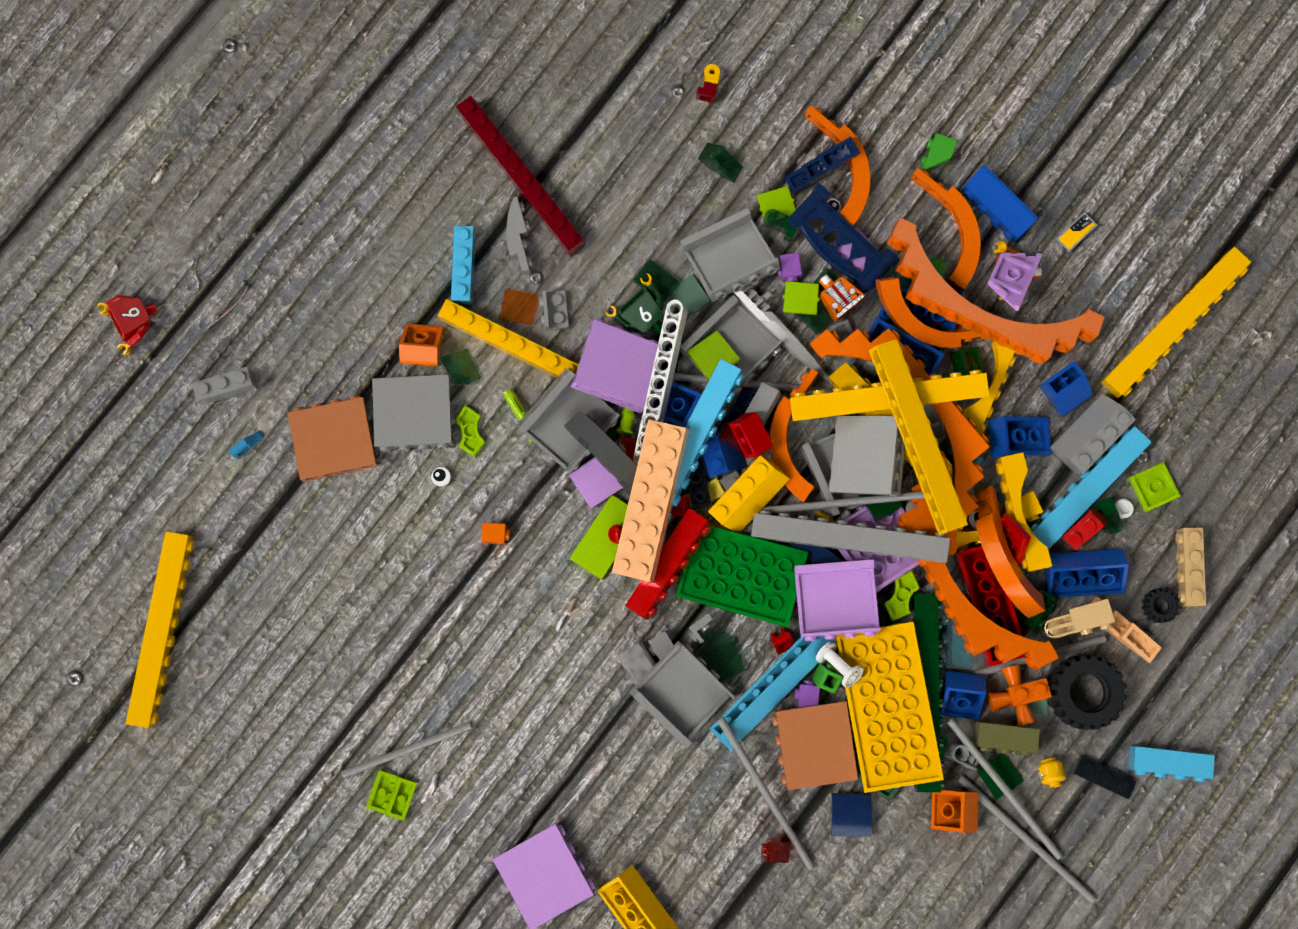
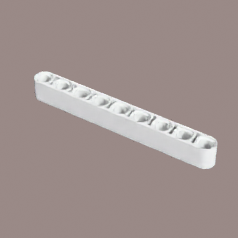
M679 300L670 301L666 307L633 456V462L636 466L638 465L648 419L655 418L656 421L664 423L688 313L687 307ZM677 306H680V307H681L680 312L677 313V314H674V313H673L674 308L677 307ZM676 324V330L673 333H670V327ZM672 343V349L666 352V345ZM664 362H668L666 370L661 369ZM663 380L664 386L661 389H658V382ZM656 399H659L660 405L657 408H654L653 402Z

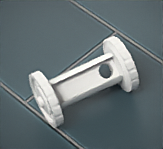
M830 641L819 650L816 660L819 663L828 661L844 676L842 685L845 688H849L860 679L864 669L860 665L851 668L835 653L837 644L834 641Z

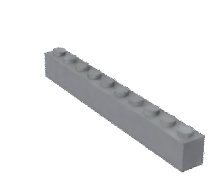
M760 511V514L754 513L751 536L754 538L948 564L951 539L947 538L946 534L939 535L935 533V536H928L927 532L915 531V534L907 533V529L895 528V531L887 530L888 527L876 526L874 529L868 528V524L856 523V526H850L846 521H837L835 524L829 523V519L817 518V521H812L807 516H798V519L790 518L791 515L779 513V516L771 515L772 512Z

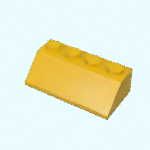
M762 453L711 506L708 512L723 526L735 533H740L754 518V513L758 514L790 480V477Z
M633 865L621 871L596 890L624 929H679Z

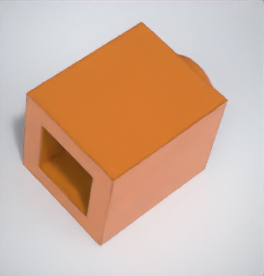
M482 523L481 542L483 544L506 545V540L510 539V529H507L506 524Z

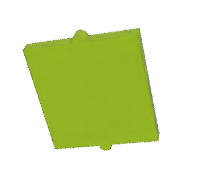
M788 186L757 195L760 206L759 211L762 212L765 224L785 219L784 216H790L795 211L794 199L791 197Z
M786 281L785 294L782 297L784 299L783 313L817 315V302L820 300L818 298L819 284Z

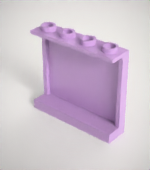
M592 320L588 324L590 329L576 375L571 380L569 387L641 413L644 411L658 342L652 339H644L637 333L626 332L622 327L608 325L604 320Z
M874 559L794 566L800 638H805V641H816L817 637L825 636V640L837 639V635H844L845 638H855L856 634L864 633V637L876 636V632L881 631L879 628Z
M557 823L493 859L529 929H535L594 895L593 889H595L591 878L587 879L583 872L586 869L581 860L577 862L574 856L576 851L572 843H567L564 838L567 834L562 825L558 826Z

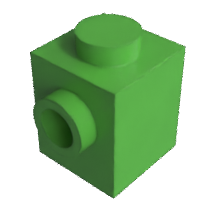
M829 662L827 665L819 663L812 677L813 682L819 688L834 694L843 679V675Z

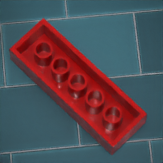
M982 546L953 554L965 597L969 602L998 626L1022 636L1013 603L995 577ZM994 647L982 653L986 667L1003 663L996 658ZM1023 654V655H1021V656H1019V657H1017V658H1015V659H1013V660H1016V659H1019V658H1023V657H1026V656H1025V654Z

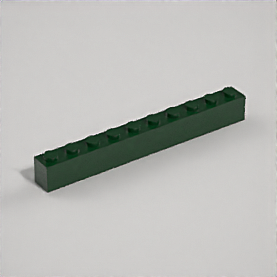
M914 594L912 596L913 622L940 756V749H943L944 741L943 737H940V729H943V717H940V709H943V697H940L939 689L943 688V679L939 677V669H942L943 662L942 658L939 657V650H942V638H939V630H942V619L938 617V611L942 609V601L940 602L935 594ZM940 756L941 767L943 769L944 758ZM944 780L914 785V792L941 793V789H944Z

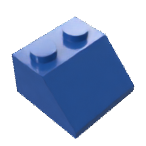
M733 432L714 435L712 438H709L706 443L708 448L704 455L701 454L709 480L746 468Z
M946 671L941 693L943 709H940V715L979 720L986 696L985 676Z

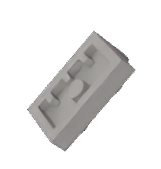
M542 290V296H539L540 307H544V314H541L542 326L545 325L547 331L569 329L565 290L552 292Z
M708 613L689 627L690 632L688 635L694 643L697 641L699 644L703 643L704 640L698 634V631L700 630L703 633L712 626L710 622L713 619Z

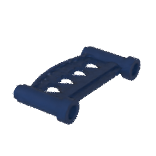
M817 183L812 189L813 192L788 217L787 223L793 229L799 227L817 254L835 270L856 281V288L865 294L876 284L875 279H881L891 267H895L899 263L900 259L889 249H885L880 253L826 202L831 197V194L823 185ZM824 217L822 232L816 233L814 228L809 226V221ZM838 230L835 246H830L828 241L823 240L822 236L824 233ZM852 244L849 259H843L842 254H838L836 248ZM865 257L863 272L859 273L856 271V267L850 265V261Z

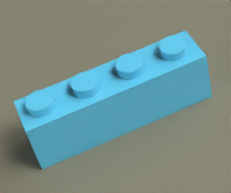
M454 226L451 301L458 305L472 306L476 236L473 226Z
M1130 746L1129 770H1135L1137 775L1147 776V772H1154L1155 777L1167 778V774H1172L1174 779L1186 780V777L1189 776L1194 777V781L1206 782V778L1213 779L1215 755Z

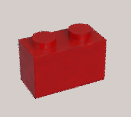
M757 412L745 413L729 424L746 458L758 457L773 446L771 437L766 432L762 419Z
M1093 506L1062 537L1076 551L1103 528L1107 520Z

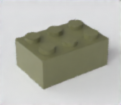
M973 722L971 741L980 751L992 752V748H996L997 753L1012 754L1013 750L1016 751L1015 755L1031 757L1032 753H1038L1040 729Z

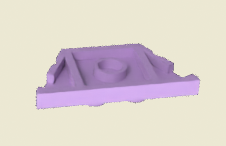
M1001 253L990 276L988 285L1012 308L1018 311L1043 254L1036 253V256H1026L1025 253Z

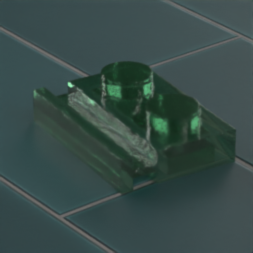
M650 259L633 281L642 288L645 285L641 283L640 278H642L643 282H648L649 277L647 274L652 277V283L656 285L662 294L664 304L680 282Z

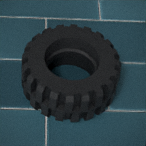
M1092 654L1069 657L1067 660L1060 662L1058 668H1054L1051 673L1053 675L1052 678L1048 679L1052 695L1048 703L1050 707H1053L1055 716L1061 718V722L1076 729L1097 730L1101 729V727L1109 726L1111 721H1116L1119 718L1118 713L1125 708L1123 701L1127 700V694H1124V689H1127L1126 683L1122 682V673L1117 672V667L1113 663H1109L1108 659ZM1084 673L1094 675L1100 681L1103 688L1101 703L1096 709L1091 711L1077 708L1070 696L1072 681L1076 676Z

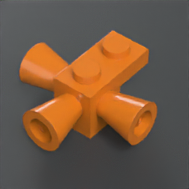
M1020 665L1001 669L1010 687L1005 689L1003 693H987L991 711L995 712L1009 705L1010 709L1016 708L1018 727L1036 723L1037 721L1028 704L1052 697L1047 679L1044 678L1022 684Z

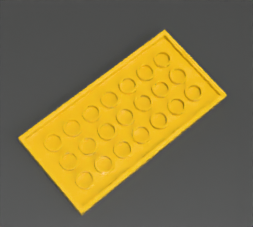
M914 622L880 627L881 631L876 632V636L864 637V633L856 634L855 638H845L844 635L836 636L839 657L851 668L860 665L864 669L860 679L853 686L845 688L864 793L944 780Z

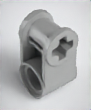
M948 742L945 745L943 751L946 758L977 772L976 766L978 761L966 746L955 742Z

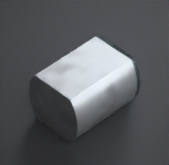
M642 641L617 656L634 685L656 665Z

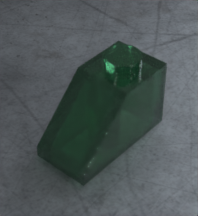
M707 143L698 157L708 169L733 183L743 169V166L721 145Z

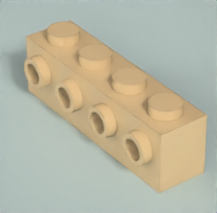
M1203 528L1178 529L1175 540L1177 544L1176 561L1178 563L1179 604L1181 607L1206 606Z

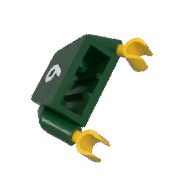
M647 274L649 277L648 282H643L642 278H640L641 283L645 286L619 309L616 306L610 305L614 309L613 314H610L608 311L605 313L609 317H614V320L625 330L634 332L640 330L645 333L651 328L657 334L662 329L663 324L659 319L663 317L661 310L664 306L662 294L656 285L652 283V277Z

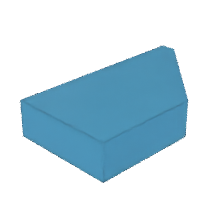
M258 431L242 439L228 452L234 458L239 459L264 438V435Z

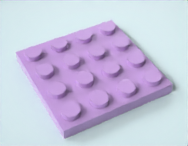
M865 506L843 521L848 522L850 526H856V523L868 524V528L875 529L876 526L888 527L887 530L895 531V528H898L897 522L899 521L897 519L905 511L903 508H900L893 512L891 516H886L876 522ZM838 549L846 561L874 559L876 592L919 565L916 559Z

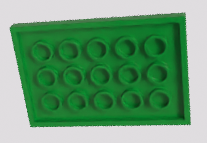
M710 526V532L706 537L703 536L699 542V549L692 553L688 566L683 569L676 597L789 628L797 598L794 566L806 565L809 552Z

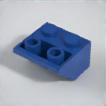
M1075 361L1039 386L1061 417L1093 396L1086 375Z

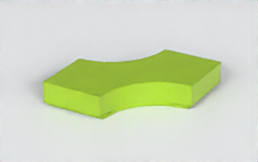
M465 405L454 421L460 426L462 431L459 447L475 458L486 443L478 432V423L481 415Z
M912 570L894 581V594L889 601L884 603L891 622L910 614V597L920 588Z

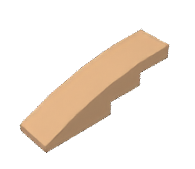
M1095 597L1091 603L1101 601V599ZM1112 609L1116 623H1112L1113 627L1105 630L1150 663L1162 647L1134 623L1129 622L1118 611Z

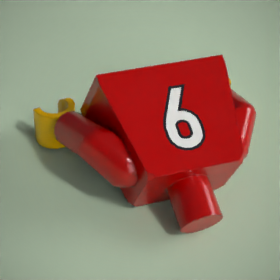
M117 295L108 300L106 304L99 303L97 305L100 309L104 308L99 314L109 315L122 341H126V344L122 343L117 347L118 350H121L125 346L126 350L122 355H129L131 353V347H134L149 330V316L157 313L153 302L143 306L140 298Z

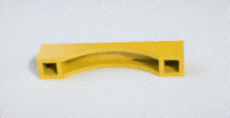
M995 341L991 343L995 365L994 374L988 387L989 397H982L975 404L964 409L962 413L966 419L970 418L977 427L974 429L978 434L984 432L986 428L984 424L986 417L990 418L994 409L991 407L994 400L997 401L1001 394L999 387L1008 378L1009 373H1006L1009 366L1012 367L1016 359L1013 350L1000 346Z
M1024 453L1000 457L996 463V471L998 475L1001 474L1002 482H1000L1002 493L1006 494V510L1031 536L1021 568L1025 570V573L1050 568L1052 563L1048 547L1040 542L1031 532L1022 512L1021 490L1028 473Z
M1034 491L1021 496L1022 512L1025 520H1028L1029 523L1039 519L1038 515L1043 510ZM957 531L956 542L958 544V552L968 549V544L975 542V545L981 543L978 531Z

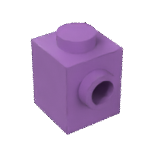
M799 254L779 255L780 269L777 270V276H781L782 282H798V279H801L802 276Z
M804 681V684H799V688H795L794 699L797 700V708L818 705L820 688L815 686L814 682Z

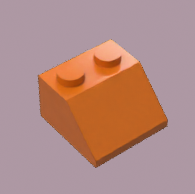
M405 324L399 342L400 363L425 365L428 367L438 366L441 356L443 327Z
M941 790V793H932L931 829L977 833L979 792Z

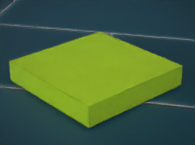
M718 331L687 351V355L708 381L720 359L732 365L740 362L739 356Z
M1164 462L1128 478L1144 513L1181 497Z

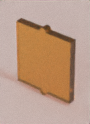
M505 289L499 319L532 326L534 313L537 312L536 303L538 295Z

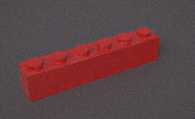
M688 508L661 550L654 582L641 580L625 606L646 620L653 618L658 611L657 607L660 602L667 598V591L671 585H675L678 581L680 571L688 566L690 556L699 549V542L703 536L706 537L710 532L712 523Z

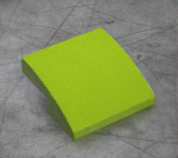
M378 769L365 808L404 821L417 783Z

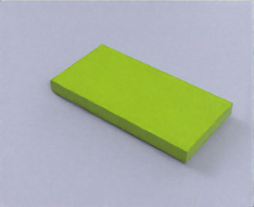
M611 495L569 559L602 580L615 561L619 545L609 540L608 531L613 525L623 526L628 505Z

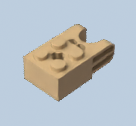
M1105 599L1069 609L1070 614L1048 620L1045 623L1044 630L1051 638H1061L1075 633H1081L1083 636L1094 633V628L1100 627L1101 630L1112 628V623L1116 622L1109 600Z

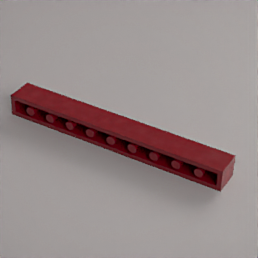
M472 96L458 104L456 109L460 117L569 257L585 246L583 238Z

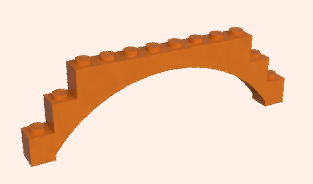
M901 217L894 224L886 244L894 250L903 252L896 271L904 277L913 279L905 297L913 304L921 305L930 312L945 317L948 321L956 322L962 325L963 328L972 330L980 334L981 337L989 338L997 342L998 345L1007 347L1016 354L1024 355L1033 362L1040 364L1045 363L1051 357L1054 348L1059 352L1068 353L1075 346L1078 337L1080 340L1090 343L1099 335L1105 317L1089 309L1074 319L1050 324L1016 322L984 311L958 294L936 271L921 246L916 232L917 225Z
M888 328L871 343L868 341L870 339L869 335L864 330H855L839 343L840 337L835 331L832 330L830 332L827 329L810 343L812 349L821 359L826 356H843L873 362L869 353L870 349L876 345L897 339L903 349L904 359L909 365L911 377H922V380L926 381L930 380V376H934L933 374L928 375L924 370L926 366L920 359H914L911 355L914 352L907 344L903 346L899 341L901 337L894 329L891 331ZM943 402L930 404L937 413L947 434L953 456V487L959 495L962 510L968 516L979 506L976 504L978 499L971 492L968 494L967 491L984 477L982 475L984 470L977 462L973 464L972 461L990 447L987 444L989 440L983 433L978 434L974 429L977 427L970 418L966 419L962 415L964 411L957 403Z
M941 451V452H940L941 455H943V457L947 458V457L945 456L944 452ZM920 484L912 487L909 492L922 491ZM910 500L911 504L916 505V507L898 517V528L907 529V533L915 534V531L927 532L928 536H935L937 529L926 500ZM917 560L920 567L923 566L927 572L925 576L928 582L934 585L937 599L944 603L946 607L944 611L949 619L952 618L955 623L954 629L959 637L962 636L965 642L964 648L968 654H972L975 657L994 647L996 658L1002 661L1003 664L1025 654L1026 664L1029 668H1033L1034 671L1059 658L1050 641L1044 643L1027 639L998 626L985 617L962 594L952 579L945 563Z

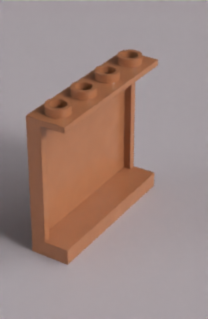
M355 395L349 397V400L341 401V399L330 401V404L323 405L322 403L311 405V408L304 409V407L292 409L293 412L287 413L301 481L307 482L379 466L371 438L365 407L366 400L363 397Z
M844 699L836 700L837 702L792 709H775V715H772L773 726H777L778 734H775L776 746H780L781 754H778L779 766L783 765L784 773H781L782 785H786L787 790L858 780L847 701Z

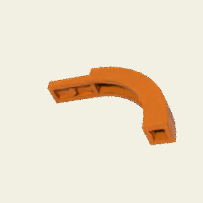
M810 106L806 110L805 118L836 144L851 137L860 151V154L848 161L852 176L851 194L846 205L839 213L854 227L861 217L870 190V169L866 153L858 138L845 124L839 129L838 125L833 120H828L819 108Z
M917 168L911 180L938 200L950 212L957 224L961 240L960 257L947 283L956 291L963 292L975 273L980 256V232L972 208L958 190L953 186L948 191L945 190V186L931 179L927 171H921Z
M899 278L875 279L879 299L888 316L901 330L912 337L930 345L947 348L961 347V339L962 342L973 341V338L976 337L989 339L983 338L980 334L965 328L939 330L926 326L911 313L905 304L900 290Z
M811 369L810 372L806 371L801 378L803 382L799 388L795 387L790 396L793 398L795 393L802 392L806 394L819 376V373L814 369ZM783 396L775 411L771 425L770 437L773 444L771 454L774 464L790 477V480L785 484L786 487L796 498L805 503L815 487L799 474L790 458L787 434L792 418L790 400Z
M989 486L975 493L978 499L977 505L979 506L977 508L979 519L976 520L979 539L988 563L999 584L1015 606L1028 618L1044 612L1043 594L1025 577L1007 544L1001 524L996 489L993 486Z

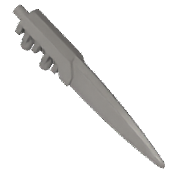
M759 281L743 287L738 292L731 293L739 299V303L778 341L780 339L783 341L782 346L807 367L817 371L822 378L829 380V376L806 348L773 312H769L771 307L766 302L772 295L766 291L760 297L753 290Z

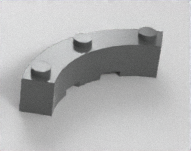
M580 410L564 427L586 450H589L595 456L596 460L617 479L618 483L630 495L637 469L636 464L625 454L627 450L619 442L615 444L595 424L596 420L591 414L585 415Z

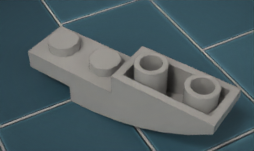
M516 196L513 197L507 218V244L511 260L519 258L524 276L531 274L529 268L533 267L530 256L526 257L524 251L528 249L525 237H528L527 231L530 230L528 220L523 219L522 213L525 212L523 201L519 202Z

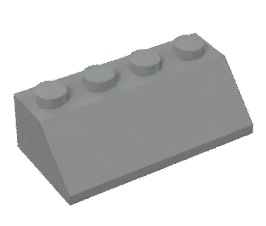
M1101 394L1049 448L1076 475L1084 474L1136 419L1121 404Z

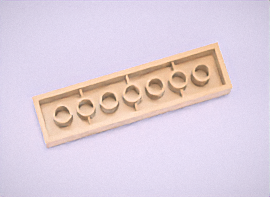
M648 419L612 573L654 582L690 429Z

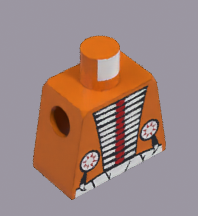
M828 274L819 280V283L825 288L820 294V299L835 323L862 302L865 297L862 292L842 276L835 282Z

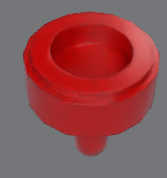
M613 525L608 531L609 540L614 544H619L622 525Z

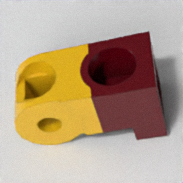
M709 64L705 67L703 88H697L696 100L709 103L715 102L720 79V69L717 65Z

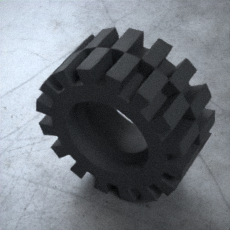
M1156 588L1144 595L1145 599H1142L1141 603H1143V606L1141 608L1144 609L1145 612L1143 614L1148 616V620H1152L1154 623H1167L1174 620L1175 616L1179 614L1178 609L1181 608V605H1178V602L1180 600L1176 598L1177 594L1172 593V590ZM1158 598H1163L1168 604V608L1164 613H1159L1154 608V602Z

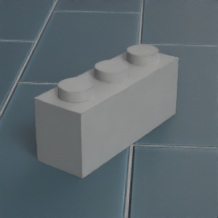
M248 367L192 383L196 401L201 405L257 389L253 372Z

